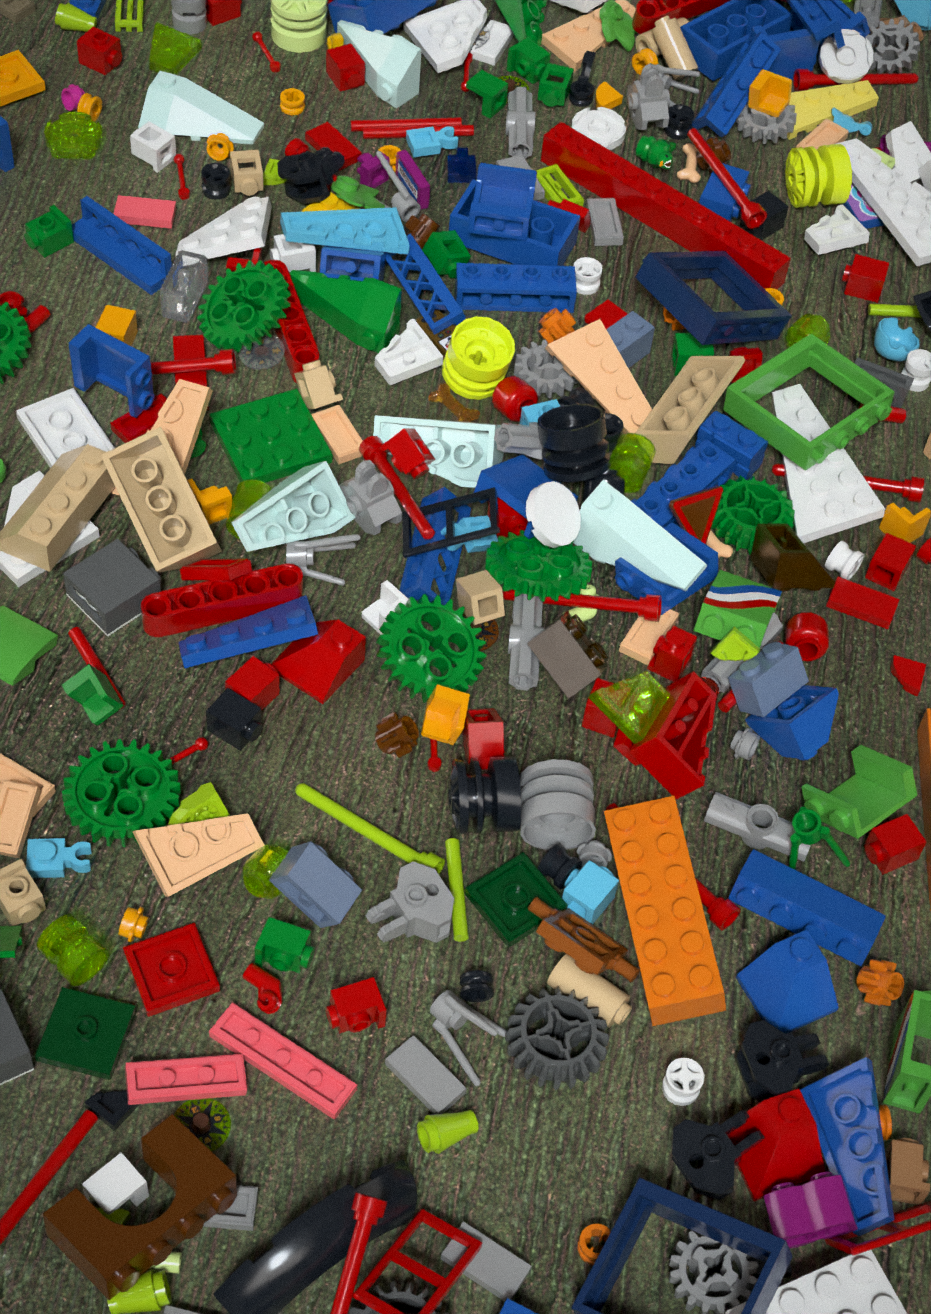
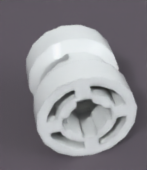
M915 349L907 356L905 367L901 374L914 378L910 388L911 391L920 392L926 390L931 382V352L927 350Z

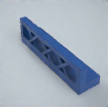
M786 0L816 41L829 36L837 49L845 46L839 20L824 0Z
M763 32L748 38L695 117L691 126L698 130L707 125L720 137L727 135L749 100L750 85L762 69L769 70L781 48Z
M86 196L80 200L82 218L72 224L73 239L76 243L150 295H153L173 280L171 254L90 197Z
M408 234L407 239L410 246L405 261L393 260L391 256L396 253L386 252L385 261L434 335L452 324L456 327L466 319L463 310L412 234ZM409 270L419 272L418 281L406 280ZM422 289L431 290L433 293L431 301L418 299ZM434 310H444L447 316L434 323L432 320Z
M443 487L422 498L420 507L453 499L457 496ZM467 504L454 508L459 513L457 522L454 521V523H458L462 518L470 516L471 508ZM446 510L425 515L434 529L435 535L431 539L426 540L415 526L411 548L446 539L440 532L446 526ZM462 546L455 551H450L447 547L407 557L399 591L408 599L413 597L416 601L423 594H426L429 602L432 603L437 594L431 590L432 581L436 580L440 591L441 605H445L451 598ZM439 554L442 555L443 560L445 562V572L442 571L441 566L439 564Z

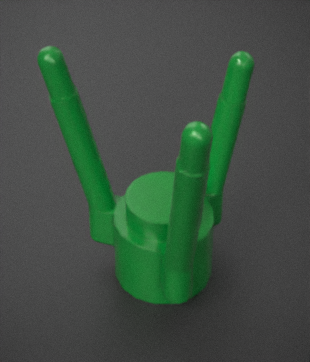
M801 807L792 819L794 834L790 837L789 867L794 870L796 869L799 845H812L820 839H824L843 865L849 867L850 861L832 837L830 829L822 826L820 815L806 807Z

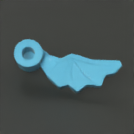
M835 107L831 109L834 116L833 122L847 129L849 133L858 130L864 136L871 133L873 126L870 122L858 123L854 121L852 116L843 114Z

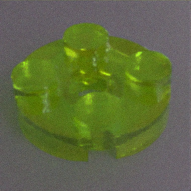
M66 112L58 115L59 120L53 123L51 120L47 122L44 135L46 146L50 149L52 157L56 159L83 158L89 160L96 156V150L100 148L103 141L102 128L98 121L96 124L91 120L90 115L82 112Z

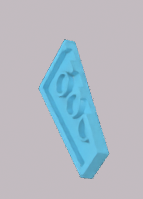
M396 207L281 213V227L285 240L289 242L407 255L409 253L410 245Z

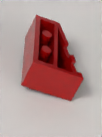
M694 671L666 687L629 751L672 796H675L676 800L705 784L702 767L703 760L707 759L709 755L706 739L707 733L712 731L717 694Z

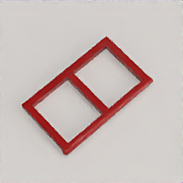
M931 1201L894 1213V1221L877 1228L890 1234L855 1244L847 1241V1239L858 1236L850 1232L825 1239V1242L829 1246L855 1256L931 1230V1220L911 1227L898 1224V1222L928 1212L931 1213Z
M420 1209L353 1293V1298L380 1314H404L367 1292L389 1263L393 1261L438 1287L419 1313L432 1314L480 1251L482 1242L427 1212L425 1209ZM422 1222L468 1248L446 1278L399 1252Z

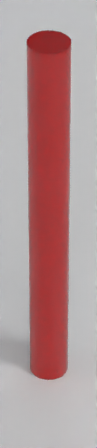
M461 117L350 121L351 132H362V128L462 125Z
M473 124L433 126L435 132L440 131L444 127L451 126L454 127V136H474ZM432 126L362 128L363 139L406 138V130Z
M89 1110L84 1111L0 1219V1245L97 1122L98 1117Z

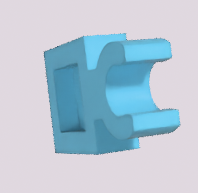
M433 126L406 130V141L413 158L440 154L442 147L445 149H455L458 147V137H454V127L451 126L444 127L436 132Z
M488 515L462 518L458 523H454L455 536L491 527ZM446 526L440 531L441 535L447 534ZM494 534L448 546L447 549L455 551L462 545H465L468 553L487 551V548L491 546V542H498V538Z
M65 838L28 839L26 869L32 878L65 877V868H72L78 873H87L91 871L90 860H79L77 858L80 855L92 854L91 843L77 842L71 847H66Z

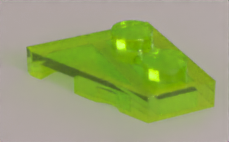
M157 22L154 26L149 69L157 73L164 71L177 75L202 49V41Z
M645 671L606 688L598 689L591 693L588 698L636 744L645 738L670 694L648 671Z

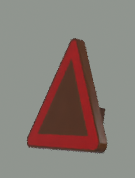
M718 485L671 500L669 503V508L681 529L704 544L707 542L723 494V487Z

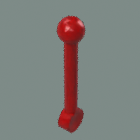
M259 31L254 32L252 39L258 42L270 62V70L275 73L281 70L280 62L275 61L262 40V34Z
M468 53L464 60V79L460 86L464 92L469 91L466 88V83L469 80L470 63L473 61L471 53Z
M176 154L173 160L177 164L180 183L178 196L180 199L186 200L190 197V191L186 188L183 171L185 158L182 154Z
M203 737L196 739L194 745L169 758L172 760V765L197 750H206L208 748V741Z
M430 739L431 758L428 760L427 767L430 771L437 772L441 769L442 762L438 758L437 740Z

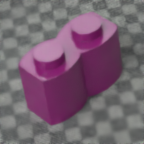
M832 1172L818 1173L810 1177V1182L804 1185L795 1186L791 1182L781 1183L771 1189V1193L764 1195L773 1234L786 1240L789 1249L804 1246L820 1239L848 1234L858 1229L846 1185L841 1175H833Z

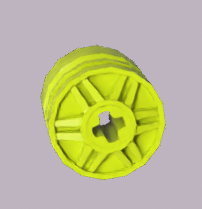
M842 144L819 146L818 149L809 146L805 148H792L786 161L785 179L788 197L795 208L806 207L807 205L809 207L817 206L819 202L823 205H831L847 201L851 191L852 169L850 157L845 146Z
M476 316L459 323L451 336L448 350L442 363V376L447 386L456 394L467 399L481 400L492 397L495 387L505 378L515 353V343L510 331L500 322L489 317Z

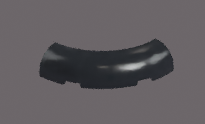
M400 1160L380 1167L371 1172V1181H366L356 1188L347 1184L318 1202L272 1237L273 1248L263 1252L253 1262L248 1259L242 1263L213 1293L216 1299L230 1314H278L306 1287L347 1256L356 1220L353 1219L355 1211L351 1209L356 1192L388 1201L383 1218L378 1219L377 1225H372L368 1242L388 1231L408 1224L415 1212L418 1197L416 1182L408 1165L404 1160Z

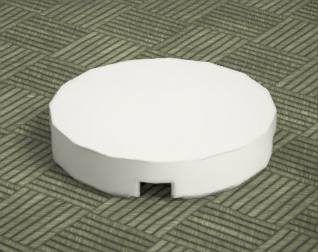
M842 29L845 46L837 49L828 36L820 48L819 63L822 71L829 79L837 83L850 84L859 81L867 74L873 63L874 52L870 41L861 36L859 32Z
M597 107V110L591 111L590 108H585L576 113L572 119L571 128L608 150L621 145L626 135L625 121L622 116L605 107Z
M555 481L540 484L530 491L526 501V516L528 522L532 521L534 536L543 545L552 548L568 545L577 538L580 530L581 515L578 503L572 492L563 484Z

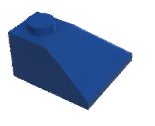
M804 685L765 717L751 714L745 720L747 725L782 757L807 760L814 757L818 752L817 750L829 741L839 693L837 688Z
M808 930L775 943L736 976L737 981L760 1018L785 1034L834 1013L839 1008L827 960Z

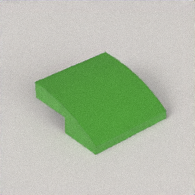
M3 605L0 607V679L14 686L34 671L35 661L56 646L58 635Z

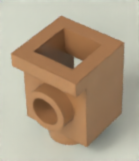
M892 1139L885 1150L892 1201L920 1205L930 1192V1183H926L929 1173L928 1160H923L924 1145L919 1144L914 1139Z

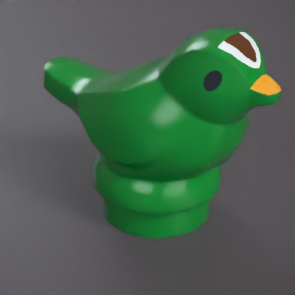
M644 135L638 142L636 157L641 158L644 162H648L653 168L670 169L673 164L671 152L675 150L676 143L668 142L664 139L657 140L654 136L648 137Z

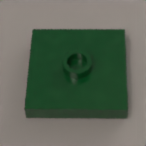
M524 852L465 888L466 897L507 948L535 932L541 924L542 919L528 910L529 905L535 898L538 897L551 908L560 911L566 910L568 907L566 902Z
M62 987L35 1054L36 1061L111 1080L136 1013L135 1005Z

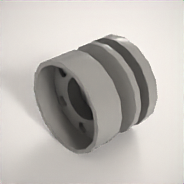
M552 759L528 766L520 774L522 805L520 835L526 843L544 850H550L553 846L560 843L568 850L577 848L582 843H588L595 836L594 779L590 769L574 761Z

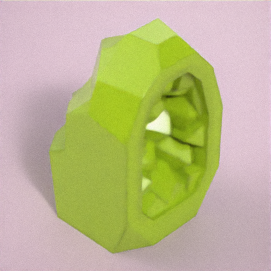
M209 782L201 785L196 792L181 801L180 807L172 813L168 824L175 825L227 817L230 814L213 784Z

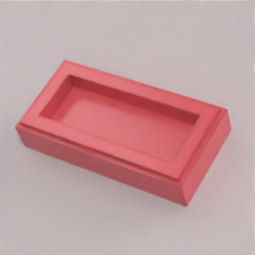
M118 195L113 214L130 225L172 229L176 212V201Z

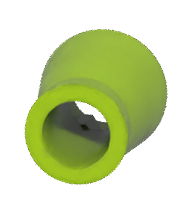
M60 3L55 16V25L61 26L63 30L87 32L93 26L96 27L97 17L91 16L70 3Z
M472 1110L426 1115L424 1121H420L417 1124V1134L422 1148L427 1153L434 1151L436 1154L443 1152L467 1136L477 1133L479 1129L477 1118Z
M151 1269L140 1275L138 1281L131 1289L126 1292H119L111 1300L107 1299L111 1314L162 1311L163 1306L171 1304V1291L165 1271L154 1272Z

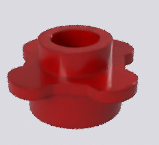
M7 291L0 295V306L8 302L11 310L17 308L20 316L25 317L28 314L27 308L23 306L24 297L13 291Z

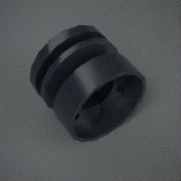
M591 404L564 405L553 408L538 418L537 426L540 444L544 447L542 449L544 473L549 479L558 482L585 481L598 477L610 468L609 444L604 439L607 434L605 414L600 407Z
M515 756L491 757L487 774H482L478 759L471 758L468 775H466L464 760L453 759L451 775L448 780V802L457 835L468 832L469 818H471L474 833H481L484 817H490L491 826L495 833L519 831L521 824V787Z

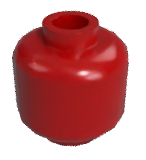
M516 376L506 377L500 381L492 395L494 408L510 421L515 422L520 421L522 407L537 404L538 402L536 390L523 379Z
M802 612L794 615L789 619L785 627L786 645L798 647L802 661H814L821 658L829 647V631L825 619L812 612Z

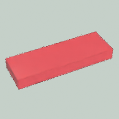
M243 1054L128 1062L125 1064L128 1105L245 1096L247 1093Z

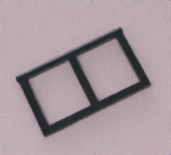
M495 487L419 507L424 516L446 510L447 539L411 548V518L406 511L402 512V555L406 558L500 533L497 491ZM489 499L491 527L455 536L454 508Z

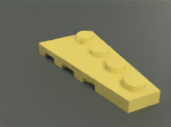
M868 80L792 92L789 105H795L797 116L793 133L788 132L787 138L788 140L797 137L798 132L803 130L807 133L811 132L825 119L833 122L834 116L831 110L833 107L843 114L852 116L877 106L879 97Z

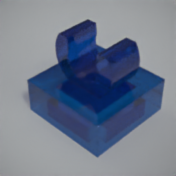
M457 147L456 155H447L448 183H471L473 179L476 180L475 155H468V148Z

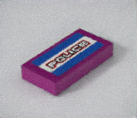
M398 151L396 155L397 177L420 205V210L428 208L430 184L408 151Z

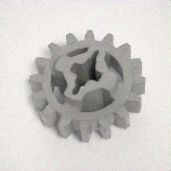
M890 19L888 25H885L883 21H879L880 28L878 29L871 26L870 35L864 38L870 41L872 49L875 44H877L869 70L877 68V74L883 73V71L893 73L895 70L898 73H902V67L904 66L911 69V60L917 61L918 51H920L918 32L913 33V26L909 25L905 28L904 20H901L897 25L894 24L893 19ZM906 43H908L909 45L907 51L904 50L906 48Z
M747 102L736 119V123H738L737 129L738 131H743L744 138L751 135L752 142L762 139V143L766 144L767 140L771 139L774 143H777L779 136L786 139L787 133H793L797 116L795 105H789L788 103L779 117H773L749 108Z
M543 340L542 345L539 346L534 341L531 342L530 349L523 346L521 354H516L514 376L520 377L536 390L538 397L541 393H546L549 399L552 398V394L555 392L562 397L564 396V389L571 391L574 384H578V380L574 376L571 377L563 369L564 365L555 356L552 357L545 349L548 344L546 340Z
M693 1231L688 1233L687 1240L689 1245L678 1241L675 1249L678 1255H671L669 1263L670 1267L676 1269L670 1272L669 1283L679 1284L675 1289L674 1296L676 1299L684 1296L688 1298L685 1308L687 1311L698 1306L701 1307V1314H708L709 1310H715V1314H724L726 1308L731 1309L740 1305L739 1301L742 1303L747 1302L751 1294L749 1290H753L758 1280L751 1276L757 1272L758 1262L747 1261L750 1255L704 1235L698 1237ZM733 1260L738 1265L740 1280L738 1279V1274L732 1270L731 1262ZM722 1263L720 1274H714L713 1277H709L705 1282L706 1272H711L714 1268L717 1269ZM686 1265L689 1266V1271L695 1275V1284L693 1286L688 1279ZM712 1295H722L723 1297H710V1296H712Z

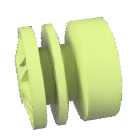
M270 0L272 14L271 36L280 48L302 53L313 51L325 43L327 37L326 15L328 0Z

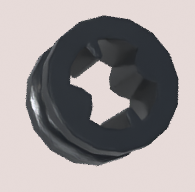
M584 80L573 82L570 86V102L579 107L589 106L593 102L594 86Z
M482 970L463 973L460 976V985L462 986L460 997L468 1002L490 1000L494 996V989L491 986L493 984V975Z

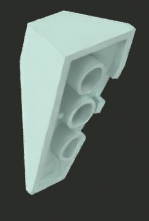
M343 20L337 22V33L340 32L344 38L343 45L351 43L365 62V81L378 97L397 109L419 94L421 49L399 35L394 34L390 37L384 35L383 31L380 30L371 32L362 25Z
M159 71L148 87L138 125L139 129L150 121L173 135L191 136L192 141H200L201 137L224 133L229 137V141L239 144H254L264 128V122L189 79L164 71Z
M375 415L373 436L381 438L383 443L387 442L404 428H415L436 459L428 465L430 468L428 472L441 476L461 487L475 488L481 470L501 463L504 457V452L497 450V444L494 440L495 431L502 424Z
M327 461L305 466L280 482L231 523L246 551L249 552L335 533L356 517L348 509L346 498Z
M604 480L581 506L580 530L573 544L583 546L582 551L589 553V556L597 562L615 566V560L622 557L655 581L687 591L707 567L706 563Z

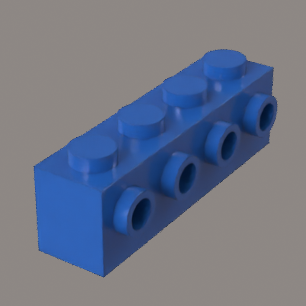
M456 264L455 300L462 310L549 312L553 308H557L560 312L567 309L569 313H574L577 293L575 266Z
M705 439L699 446L691 447L681 462L677 465L672 464L667 469L663 478L658 482L653 481L638 500L635 498L631 502L662 528L671 522L680 526L669 508L670 501L710 487L725 485L731 479L736 459Z
M754 849L740 871L728 897L732 902L795 934L808 930L817 945L860 967L865 961L886 915Z

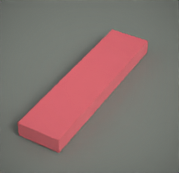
M233 1002L209 1030V1037L233 1053L243 1054L245 1061L334 1120L357 1091L356 1083Z

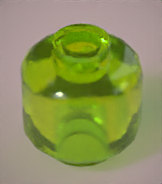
M803 314L786 331L788 348L810 334L828 344L831 337L828 322L817 314Z
M267 844L259 848L245 862L242 868L243 881L246 889L253 896L274 899L282 894L269 879L289 852L288 850L277 845Z

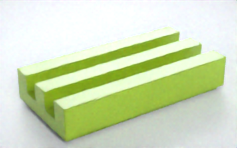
M116 0V32H121V27H126V32H132V27H137V32H143L144 0H138L137 20H133L134 0H128L127 19H122L123 0Z
M557 164L536 170V177L545 190L544 196L548 202L553 200L561 203L563 199L583 206V197ZM550 173L554 176V178H555L557 181H554V179L551 177ZM562 188H563L564 191L567 193V195L570 197V199H568L567 196L564 194V192L561 190Z

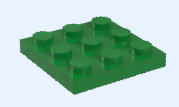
M297 388L209 414L210 424L243 489L290 476L305 466L327 461L330 464L333 461V454Z

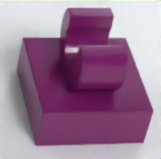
M366 152L357 157V160L362 163L361 167L357 168V172L360 174V184L376 188L389 180V175L377 155L372 157L371 154ZM382 153L389 163L390 158Z

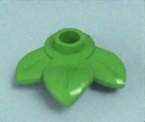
M609 0L604 3L599 12L604 37L607 42L617 39L626 51L629 52L635 43L634 35L637 34L632 27L633 19L628 13L623 11L618 3Z
M340 175L332 183L331 188L336 192L335 195L351 205L364 207L365 209L385 207L384 204L374 197L378 195L379 190L359 184L354 178Z

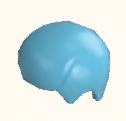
M894 317L883 318L878 323L874 346L876 351L884 358L897 362L906 361L911 351L919 349V338L913 334L912 327L901 329L898 326V319Z

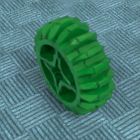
M740 475L736 481L729 479L725 485H720L723 487V494L711 529L715 530L718 539L724 538L726 545H735L736 552L743 548L747 549L749 555L751 554L757 524H788L793 529L795 510L792 509L793 500L787 499V491H778L777 483L769 485L766 478L763 481H757L753 475L749 480H746Z

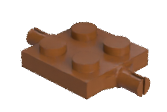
M538 897L529 905L528 910L542 919L536 932L545 938V944L557 952H565L575 959L574 963L579 969L596 975L610 969L629 980L630 983L635 980L640 969L624 959L628 949L570 908L563 911L553 909Z

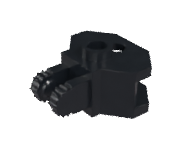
M323 147L315 153L306 151L301 154L284 157L277 165L279 177L288 179L285 181L287 197L303 204L321 202L330 195V184L334 182L332 175L343 166L345 156L340 152H332L328 147Z
M765 1020L750 1023L735 1060L748 1095L758 1102H762L790 1092L793 1084L799 1083L801 1076L821 1071L829 1066L826 1055L802 1058L801 1052L812 1050L821 1044L817 1033L794 1037L792 1032L785 1034Z
M745 1110L738 1112L721 1125L716 1122L712 1126L685 1119L673 1128L672 1160L696 1194L718 1201L730 1195L734 1187V1166L741 1162L742 1155L750 1151L765 1138L759 1130L750 1133L744 1140L734 1146L727 1135L742 1127L750 1118ZM693 1161H700L703 1163V1166L695 1169L690 1164Z

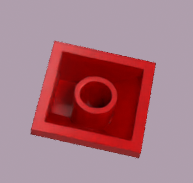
M339 619L316 622L318 635L293 641L271 663L280 677L321 704H324L365 661L366 637Z
M799 1088L760 1102L747 1111V1114L750 1116L747 1122L739 1129L727 1135L734 1146L752 1132L760 1130L765 1137L762 1142L742 1155L741 1162L737 1164L753 1202L763 1199L764 1195L771 1193V1189L778 1184L791 1182L795 1186L810 1182V1177L825 1172L817 1125Z

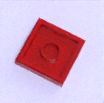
M195 923L123 947L124 956L147 1017L220 992L219 982Z

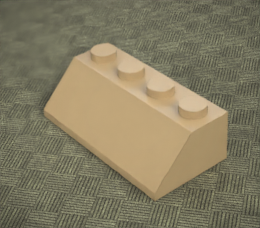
M691 356L635 433L647 463H675L744 364V356Z
M161 427L101 455L157 573L180 569L182 566L200 559H208L222 552Z
M87 444L61 454L0 531V551L50 572L115 487L101 458V455L106 453V451Z

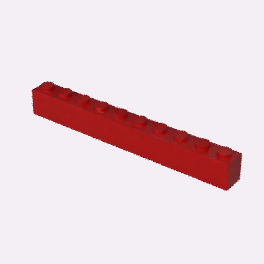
M563 122L558 123L544 134L541 162L548 166L557 164L566 177L601 198H615L617 208L690 252L726 251L764 289L773 288L778 290L785 283L791 260L789 256Z

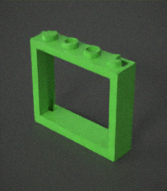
M810 334L728 386L723 410L748 429L767 440L771 446L806 471L816 463H822L835 450L844 448L857 435L866 433L879 420H885L892 411L891 404L895 391L822 340ZM808 367L817 371L864 405L812 441H808L755 402Z

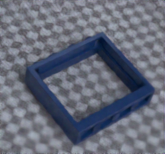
M726 251L650 252L643 259V264L635 276L702 345L777 340L792 317ZM711 278L744 311L714 312L682 279Z
M639 1177L571 1307L575 1314H603L600 1311L651 1213L766 1262L741 1314H766L793 1256L786 1240Z

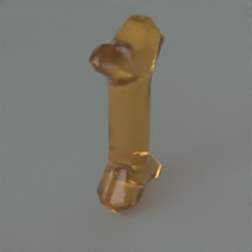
M441 383L438 385V390L430 392L429 401L444 404L457 416L458 421L472 422L479 419L480 411L465 408L451 395L448 384Z

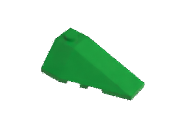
M495 0L518 42L528 37L541 46L542 30L539 26L544 21L545 15L541 11L546 6L547 0Z
M292 270L289 273L300 303L356 345L379 353L383 348L389 346L390 341L396 334L398 335L400 331L401 288L375 278L365 277L363 281L351 280L348 275H340L337 279L328 278L324 273Z

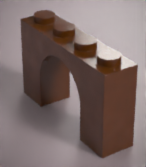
M173 1114L141 1138L143 1160L176 1194L170 1207L160 1217L149 1223L136 1226L114 1223L103 1216L77 1188L43 1213L46 1235L108 1300H111L119 1292H126L131 1289L141 1274L151 1266L163 1263L169 1257L173 1248L183 1240L196 1236L203 1228L205 1222L215 1214H221L228 1210L237 1197L236 1174Z

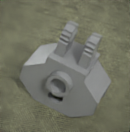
M650 63L646 65L642 70L640 80L634 81L633 85H628L627 88L629 113L635 128L638 130L647 129L648 122L654 121L657 127H668L670 95L668 89H665L663 86V79L658 75L659 69L656 64Z
M363 460L355 470V477L339 484V487L346 498L348 509L356 517L354 520L365 533L376 535L380 533L381 524L387 521L394 524L401 522L402 512L394 497L395 492L391 482L382 473H378L374 469L376 467L371 460Z
M411 862L400 868L397 888L390 891V898L372 907L365 916L371 924H376L381 920L383 921L394 916L395 920L384 925L377 933L383 943L404 933L407 938L416 935L437 943L449 936L454 897L435 869Z

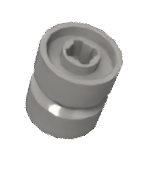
M171 0L172 24L178 32L190 35L202 32L206 28V0Z

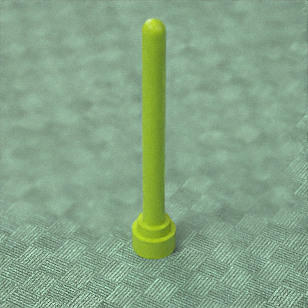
M300 783L296 786L295 792L299 797L405 862H416L433 868L439 875L442 872L445 860L433 852L429 854L422 852L420 854L307 784Z

